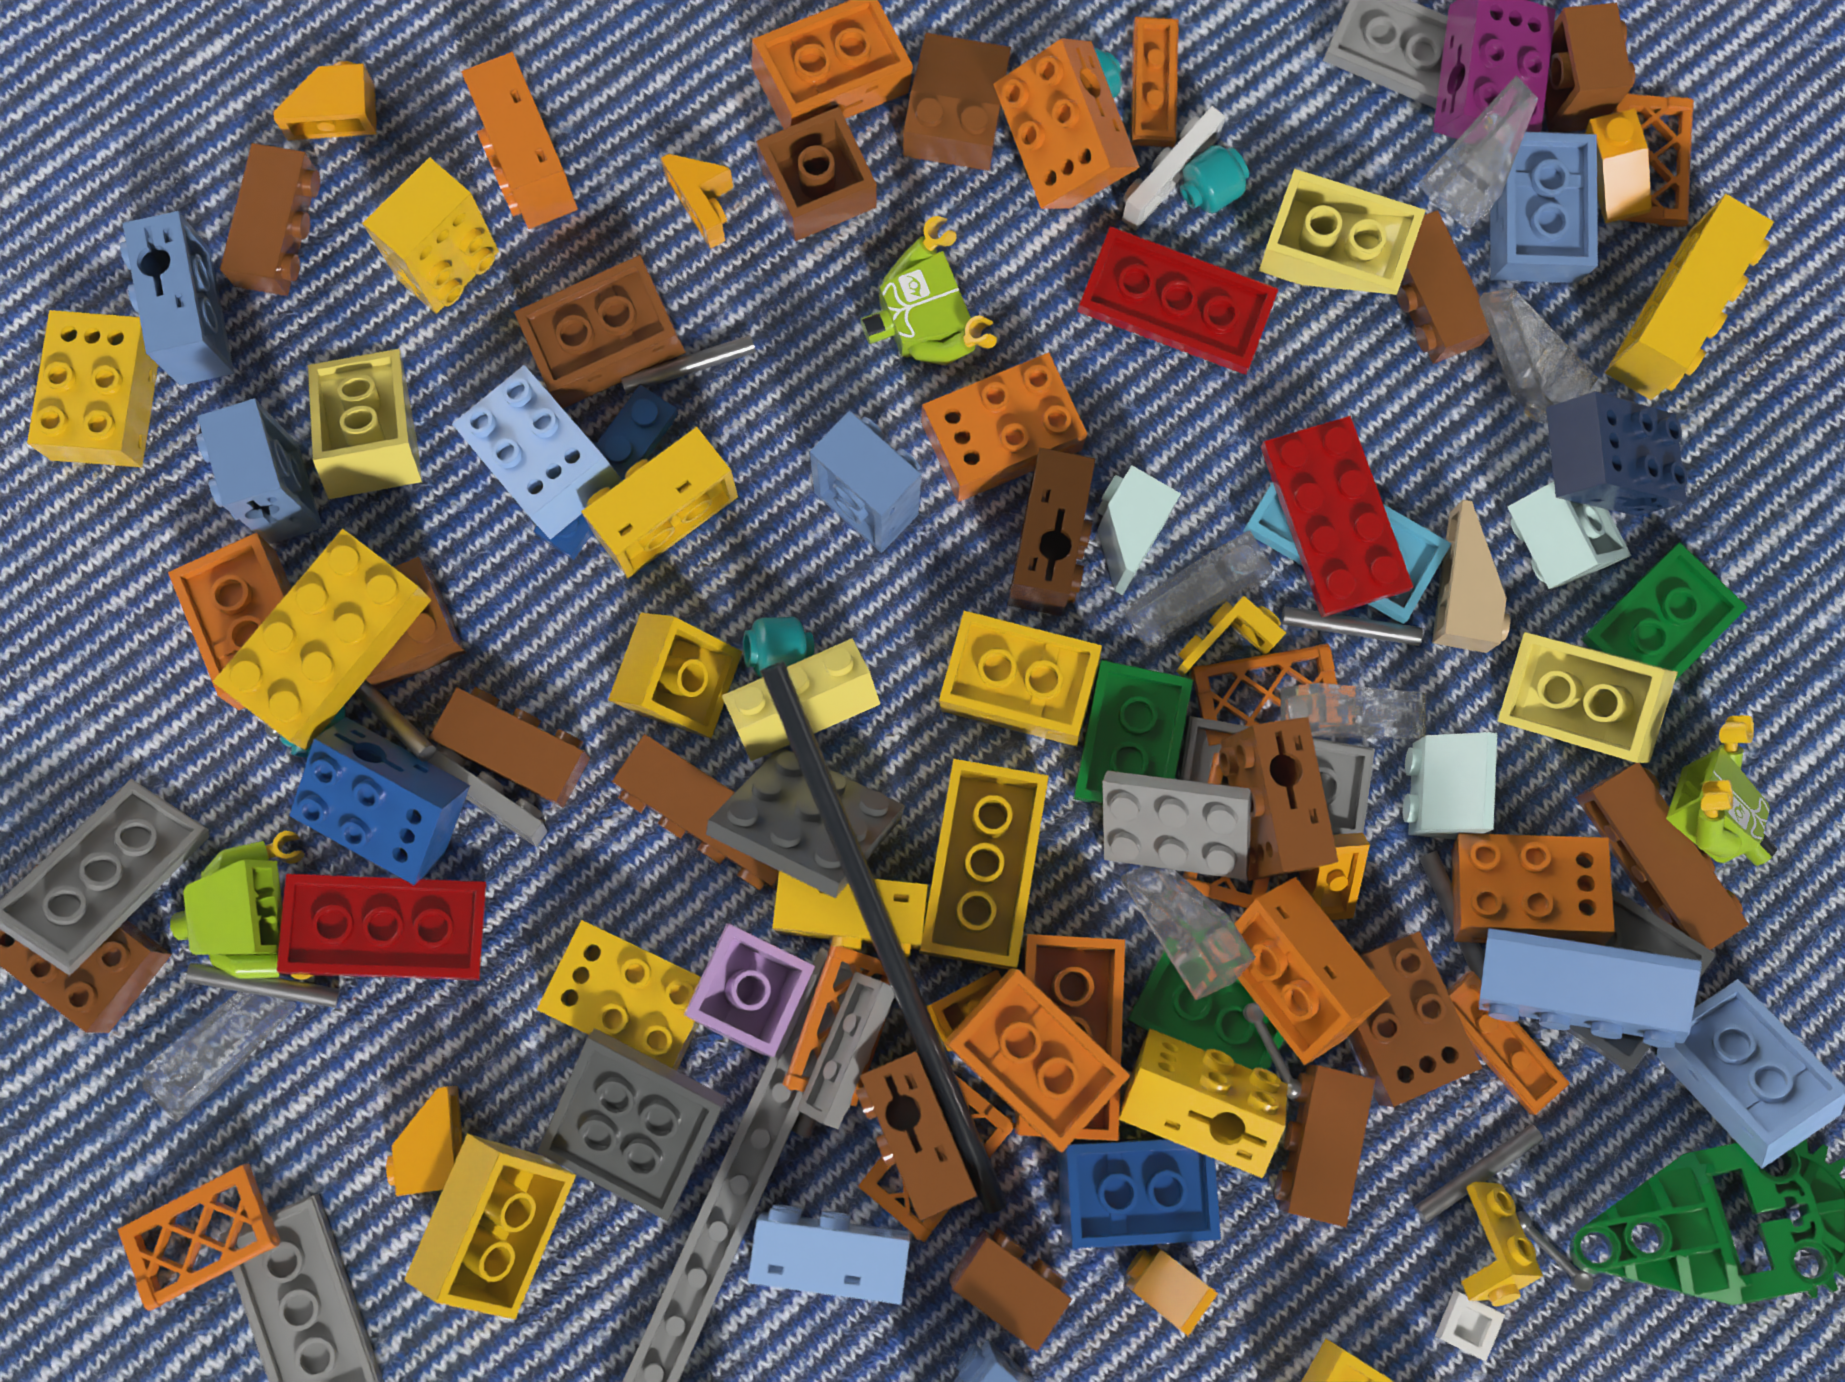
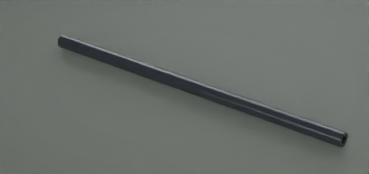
M781 661L772 664L760 671L983 1210L988 1214L998 1212L1007 1205L1006 1198L785 662Z

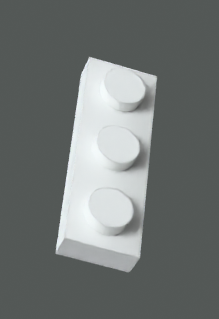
M1211 106L1201 118L1194 116L1186 124L1179 136L1180 142L1173 149L1169 147L1164 148L1153 162L1151 174L1144 181L1140 178L1136 179L1126 191L1123 197L1126 204L1122 221L1135 231L1183 179L1182 169L1184 165L1214 145L1219 139L1226 116Z

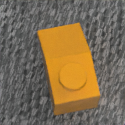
M340 61L332 66H318L274 110V120L287 140L376 135L375 85L363 63L356 64L349 61Z
M1633 108L1591 119L1585 134H1597V199L1605 224L1649 213L1652 209L1648 146L1636 109Z
M458 1086L437 1088L392 1144V1155H389L386 1160V1174L389 1185H395L396 1196L444 1189L463 1145Z
M1156 1245L1149 1252L1142 1249L1126 1271L1131 1277L1126 1286L1187 1336H1189L1218 1295L1216 1291Z

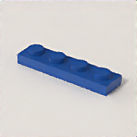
M639 384L595 447L623 481L626 479V472L634 464L649 457L678 417V409ZM583 514L579 515L552 539H549L538 526L533 530L537 537L572 560L576 558L593 534Z

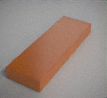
M1135 17L1130 136V143L1133 146H1175L1179 19Z
M1468 971L1449 987L1447 992L1476 1053L1525 1110L1531 1115H1536L1563 1091L1570 1082L1517 1021L1497 1020L1489 1017L1488 1011L1479 1009L1482 981L1474 971Z

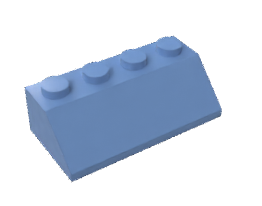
M1489 928L1479 1009L1488 1011L1489 1017L1501 1021L1515 1022L1521 1016L1539 1019V1025L1549 1029L1569 1030L1570 1025L1591 1028V1034L1602 1038L1620 1039L1623 1033L1643 1037V1042L1651 1046L1672 1048L1675 1047V1042L1684 1044L1690 1033L1702 961Z

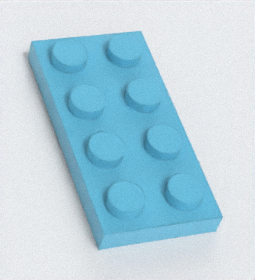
M1272 481L1243 532L1302 565ZM1384 505L1413 588L1408 592L1368 604L1404 624L1411 616L1452 543Z

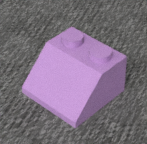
M726 924L684 1015L717 1034L755 1052L774 1057L815 966L731 924Z

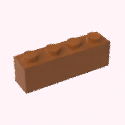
M644 734L612 780L622 790L617 798L639 813H642L647 806L661 816L657 824L679 839L682 838L685 832L701 842L697 850L717 864L721 865L725 858L741 868L736 876L757 890L761 891L765 884L775 890L778 885L779 870L706 835L710 817L735 792Z
M1640 763L1630 764L1620 768L1577 795L1575 798L1602 837L1609 838L1610 850L1654 915L1709 950L1749 925L1742 915L1743 907L1734 893L1723 887L1714 873L1715 866L1708 854L1697 848L1687 836L1666 819L1670 807L1659 793V782L1648 769L1642 768Z

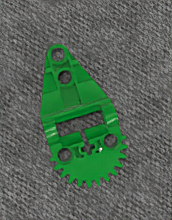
M1806 1138L1780 1156L1785 1170L1781 1177H1775L1768 1174L1763 1168L1761 1169L1738 1143L1684 1153L1583 1226L1571 1239L1569 1245L1570 1257L1579 1269L1590 1274L1605 1273L1620 1277L1622 1281L1640 1282L1679 1292L1680 1294L1726 1303L1727 1307L1806 1292L1809 1299L1818 1298L1817 1286L1823 1285L1830 1293L1838 1290L1834 1273L1845 1279V1178L1840 1176L1845 1166V1159L1841 1158L1828 1165L1825 1162L1828 1147L1823 1144L1813 1154L1808 1153ZM1739 1172L1753 1215L1774 1213L1786 1205L1789 1209H1798L1800 1217L1793 1220V1222L1788 1218L1757 1225L1771 1270L1744 1275L1712 1176ZM1647 1226L1656 1233L1658 1247L1655 1252L1646 1253L1635 1246L1632 1241L1634 1227ZM1595 1235L1606 1243L1608 1256L1604 1262L1595 1263L1584 1256L1581 1250V1242L1585 1236ZM1799 1250L1811 1253L1817 1260L1818 1272L1814 1278L1803 1276L1795 1267L1794 1258Z

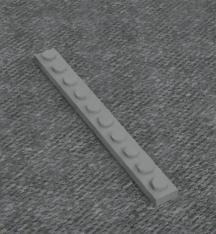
M820 948L812 964L815 968L774 1057H770L623 1382H679L800 1113L797 1107L804 1092L789 1090L782 1083L789 1069L828 956V951ZM841 962L833 988L853 976L848 963ZM846 992L837 997L840 1006L843 1002ZM829 1002L826 1005L817 1035L831 1027L834 1023L835 1016ZM813 1049L810 1051L803 1075L807 1077L812 1075L817 1063Z

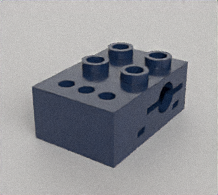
M1597 391L1546 407L1556 498L1634 516L1687 503L1685 492L1687 473L1682 465L1679 443L1682 439V430L1676 419V414Z

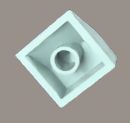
M1132 465L1124 479L1118 475L1114 476L1097 510V513L1103 516L1098 533L1114 591L1121 595L1124 594L1181 495L1178 491Z
M1554 481L1508 506L1512 515V529L1516 536L1526 543L1533 557L1531 560L1533 571L1542 582L1546 583L1548 589L1566 585L1631 556L1608 509L1556 498Z
M1497 733L1426 735L1413 743V748L1410 747L1407 750L1405 758L1406 775L1411 776L1410 794H1406L1403 803L1404 822H1409L1408 835L1456 840L1458 833L1483 834L1493 830Z

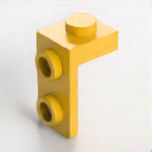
M1245 596L1234 607L1226 601L1208 621L1214 626V629L1203 640L1196 634L1179 652L1178 656L1184 661L1176 672L1183 677L1230 625L1264 655L1280 641L1286 632L1279 627L1281 622L1272 611L1264 606L1256 607Z
M1475 1181L1468 1185L1466 1189L1497 1260L1464 1279L1461 1283L1469 1301H1491L1493 1306H1502L1521 1297L1519 1290L1543 1277V1274L1536 1260L1535 1248L1526 1237L1515 1213L1516 1208L1512 1197L1502 1184Z

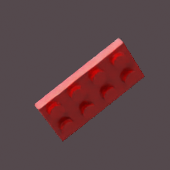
M1110 226L1077 312L1246 375L1279 289Z
M1351 415L1269 439L1262 443L1260 448L1321 618L1405 593L1413 588Z
M286 874L276 972L279 974L480 980L487 883L481 881L421 879L413 885L402 878Z

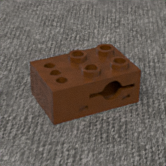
M1039 448L1032 475L1007 606L1061 616L1066 603H1075L1084 572V565L1076 564V560H1083L1085 548L1089 544L1093 520L1084 518L1096 458Z

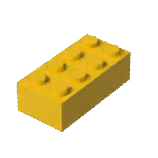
M1725 194L1688 231L1607 367L1605 374L1649 400L1654 399L1665 388L1672 391L1681 381L1684 374L1690 376L1700 365L1706 354V351L1701 349L1707 337L1712 339L1727 319L1728 315L1722 312L1728 300L1730 302L1735 301L1747 285L1749 278L1743 274L1749 264L1754 266L1768 249L1770 241L1764 238L1774 221Z
M342 528L212 682L289 742L307 750L313 743L314 738L320 735L430 603L431 599L414 582Z
M953 759L919 954L1009 970L1017 968L1049 775Z

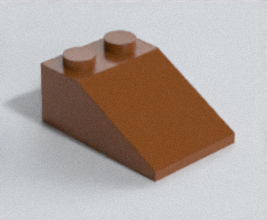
M925 33L904 126V157L990 171L1001 111V103L993 84L1007 75L1012 47Z

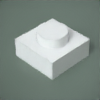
M1454 1290L1435 1337L1487 1361L1505 1315L1478 1301H1469L1466 1295Z

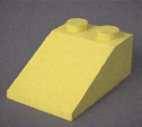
M1294 169L1259 272L1300 285L1396 295L1426 210Z
M400 349L308 365L313 462L328 499L422 482L419 449Z
M1524 632L1497 722L1635 763H1649L1678 672Z

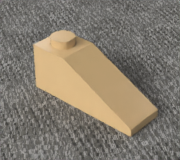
M1462 500L1449 512L1446 541L1452 544L1443 558L1432 643L1487 653L1506 639L1510 628V615L1505 613L1507 598L1472 501Z

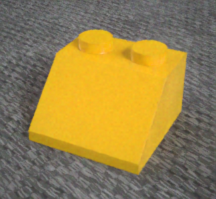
M640 613L608 700L649 719L706 738H712L724 705L722 695L728 693L743 651L675 616Z

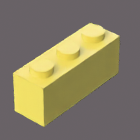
M853 638L787 667L814 733L880 705L870 671ZM763 678L722 695L750 761L790 745Z

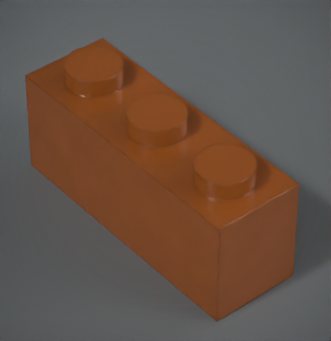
M251 143L220 270L234 287L288 296L291 281L297 280L300 271L298 253L301 240L307 238L310 230V216L308 212L311 199L317 197L320 189V174L305 152Z
M1436 210L1425 214L1396 295L1401 309L1406 313L1409 312L1416 327L1415 336L1420 349L1423 352H1428L1432 363L1435 364L1481 346L1495 330V327L1439 211Z
M457 687L429 738L438 745H443L477 765L564 808L590 760V757L580 749L583 741L560 729L557 730L554 736L539 729L538 727L542 721L521 709L516 708L511 715L497 708L500 700L477 687H474L471 694Z
M1307 1065L1306 1073L1301 1072L1297 1078L1301 1083L1302 1090L1301 1094L1294 1098V1101L1300 1103L1296 1122L1290 1121L1287 1126L1284 1149L1290 1152L1286 1170L1281 1169L1277 1175L1274 1197L1280 1200L1279 1210L1347 1227L1375 1079L1319 1065Z

